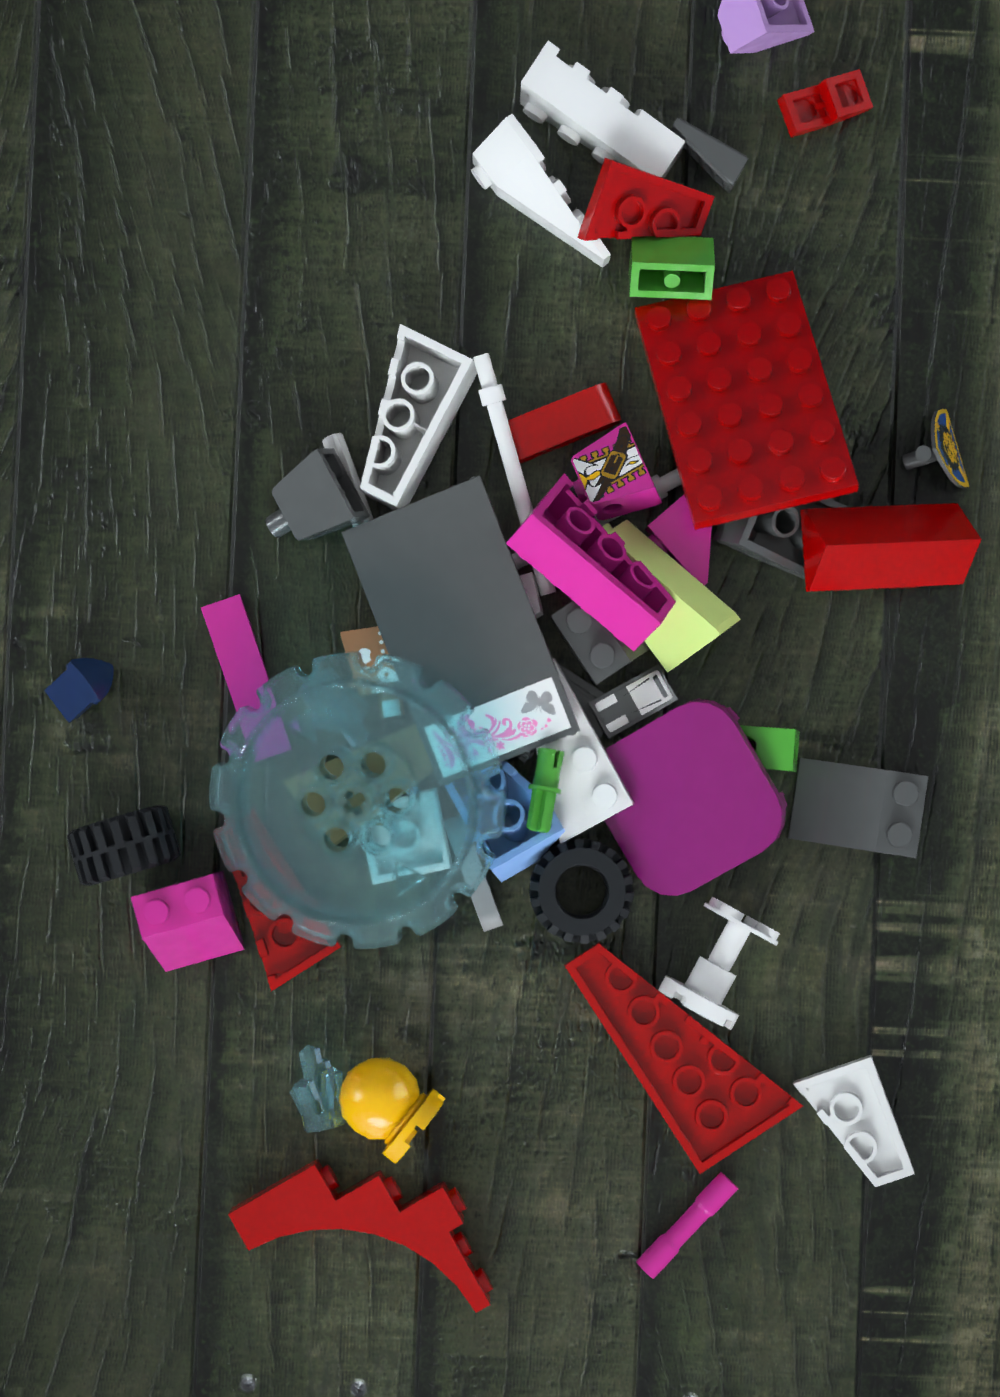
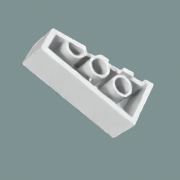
M547 41L521 81L520 105L524 107L523 112L537 123L543 124L544 121H547L558 128L557 134L566 142L577 146L579 143L593 151L591 153L592 157L601 164H603L605 158L665 178L681 154L685 140L644 110L637 109L635 114L628 110L630 104L621 93L612 87L598 88L595 85L594 79L589 75L591 71L578 62H575L574 65L564 63L556 57L560 49L550 41Z
M402 324L399 326L397 346L394 358L391 359L388 371L389 378L384 398L381 399L378 411L375 435L372 436L360 489L367 497L393 510L409 505L477 375L473 359Z

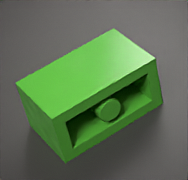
M632 237L629 261V297L712 300L715 272L713 238Z

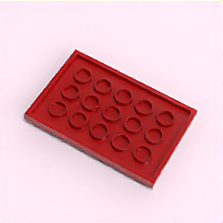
M793 271L713 289L712 300L669 299L634 308L636 322L694 530L858 492L859 483Z

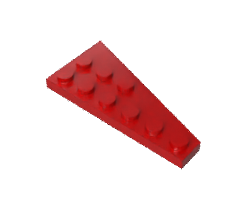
M599 942L564 964L700 1174L803 1107L800 1102Z

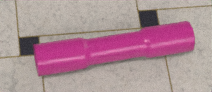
M720 1172L696 1197L695 1202L666 1233L660 1235L637 1259L636 1263L654 1279L678 1254L681 1246L710 1216H713L738 1190V1187L725 1174Z

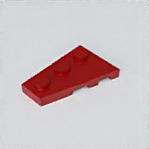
M605 158L577 238L590 241L598 240V238L632 239V237L654 236L656 238L701 236L715 196Z

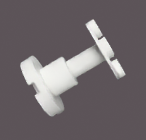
M711 897L709 903L705 902L703 906L728 919V922L709 958L699 957L685 984L666 975L658 990L671 999L675 997L680 1000L683 1006L732 1030L739 1015L722 1005L736 978V975L729 971L750 932L776 946L778 944L776 940L780 933L747 915L744 921L741 922L745 914Z

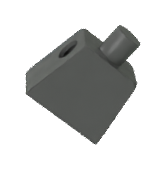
M317 448L273 487L272 496L279 509L267 516L265 522L269 531L276 538H280L292 531L298 541L322 537L370 517V514L335 449Z

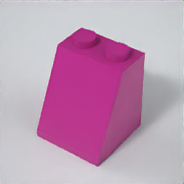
M223 870L131 897L141 937L165 972L245 950Z

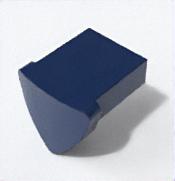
M94 658L72 659L66 664L67 670L44 690L68 723L79 718L93 704H98L107 695L114 676L112 664Z

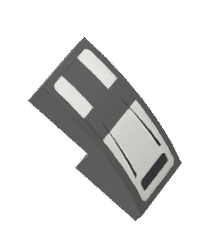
M656 665L587 704L606 738L609 739L678 699L659 665Z

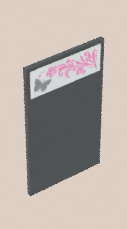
M481 476L471 477L470 480L353 528L349 527L341 532L440 786L449 785L454 780L568 735L574 736L578 731H581L509 547L506 544V539Z

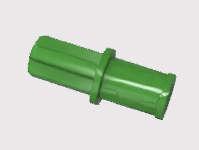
M538 748L533 784L528 786V789L532 790L526 826L531 831L547 833L551 829L556 794H561V789H558L565 754L563 751Z

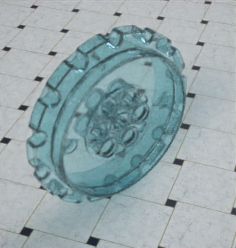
M358 651L322 655L312 660L313 669L310 675L303 673L299 666H292L272 677L256 691L261 702L259 709H254L249 705L243 706L229 723L220 741V746L229 753L228 763L220 762L214 765L211 771L209 807L212 811L222 813L225 818L224 824L217 827L213 834L227 870L229 872L241 870L247 875V883L242 887V893L270 920H276L281 914H287L293 920L291 929L293 934L327 946H334L339 941L341 934L350 936L353 947L356 949L392 946L398 944L402 939V927H410L416 935L421 936L449 919L458 909L453 898L454 893L472 896L487 875L495 855L486 848L485 840L500 838L503 834L506 817V792L494 788L490 782L492 776L501 772L502 763L487 728L473 730L469 727L468 719L474 712L473 706L446 680L441 679L433 686H427L422 680L424 668L421 665L388 654L378 655L372 667L364 664L362 654ZM375 752L383 757L386 765L383 773L377 774L369 770L366 764V758L369 753ZM328 755L338 756L342 760L344 770L340 776L332 775L327 771L325 759ZM392 788H401L407 793L409 804L406 808H397L390 802L389 793ZM310 792L318 793L324 798L325 809L323 812H314L309 808L307 796ZM353 792L355 796L360 792L365 796L366 800L361 804L363 810L360 805L354 808L350 804L349 800L353 798ZM381 825L389 831L390 843L388 845H379L372 839L371 830L373 826ZM338 827L347 833L349 838L347 847H338L333 844L330 839L332 828Z

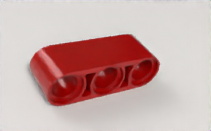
M601 383L510 419L508 423L521 464L619 424L622 419L607 383Z

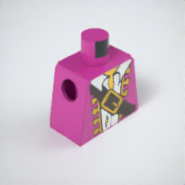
M626 422L571 458V463L578 476V480L573 482L574 485L570 490L581 503L588 500L598 511L596 515L598 520L604 521L662 503Z

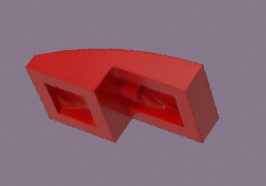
M860 69L826 78L820 84L783 94L777 100L790 138L844 121L873 108Z

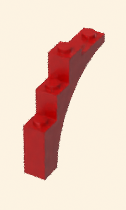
M317 1158L235 1205L228 1214L248 1251L278 1237L308 1230L345 1229L378 1235L408 1247L433 1263L459 1288L476 1313L490 1305V1294L488 1292L493 1290V1286L484 1269L481 1267L475 1270L468 1256L473 1251L461 1231L455 1234L453 1229L464 1224L462 1211L466 1210L467 1207L456 1187L449 1190L444 1181L401 1205L398 1200L403 1198V1194L392 1176L385 1178L382 1171L379 1170L338 1194L335 1189L340 1184L335 1173L328 1164L322 1167Z

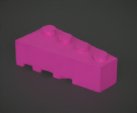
M564 473L540 500L506 544L523 560L527 561L544 575L555 587L559 588L577 603L583 611L609 630L616 639L622 641L634 652L661 625L676 601L641 561L633 562L626 555L624 547L626 543L616 532L612 534L606 532L594 518L598 511L588 500L583 503L580 502L570 490L574 485L573 482Z

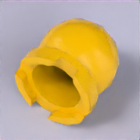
M370 1058L357 1064L347 1073L339 1094L342 1117L355 1132L368 1139H385L384 1143L387 1146L382 1154L395 1164L411 1147L408 1144L418 1132L414 1128L418 1126L424 1131L446 1099L433 1088L427 1095L424 1093L420 1094L418 1082L406 1066L391 1058Z

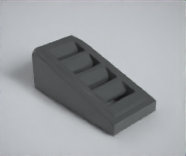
M677 118L673 124L672 132L685 140L683 149L725 191L730 193L746 166L747 156L687 121Z

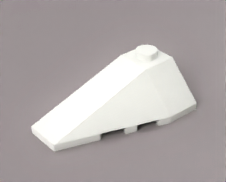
M510 114L472 153L473 165L475 167L471 169V172L475 179L485 190L491 187L498 197L603 268L609 263L610 252L600 238L590 241L577 238L584 214L579 209L570 210L568 204L571 203V200L566 192L567 189L560 179H556L554 176L548 178L544 172L546 171L545 164L542 161L545 157L515 116Z

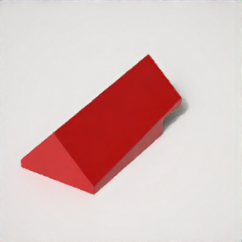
M958 503L810 508L800 510L806 592L962 585L981 542V537Z

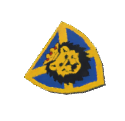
M939 409L934 412L931 419L932 446H920L916 451L902 455L906 470L939 461L942 469L955 486L967 488L969 483L947 409Z

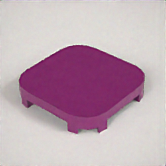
M698 698L684 703L605 750L634 804L604 821L636 876L647 888L661 895L678 896L691 892L758 855L780 837L779 835L785 825L786 807L788 805L783 791L778 792L737 721L740 719L731 707L727 708L713 700H701Z

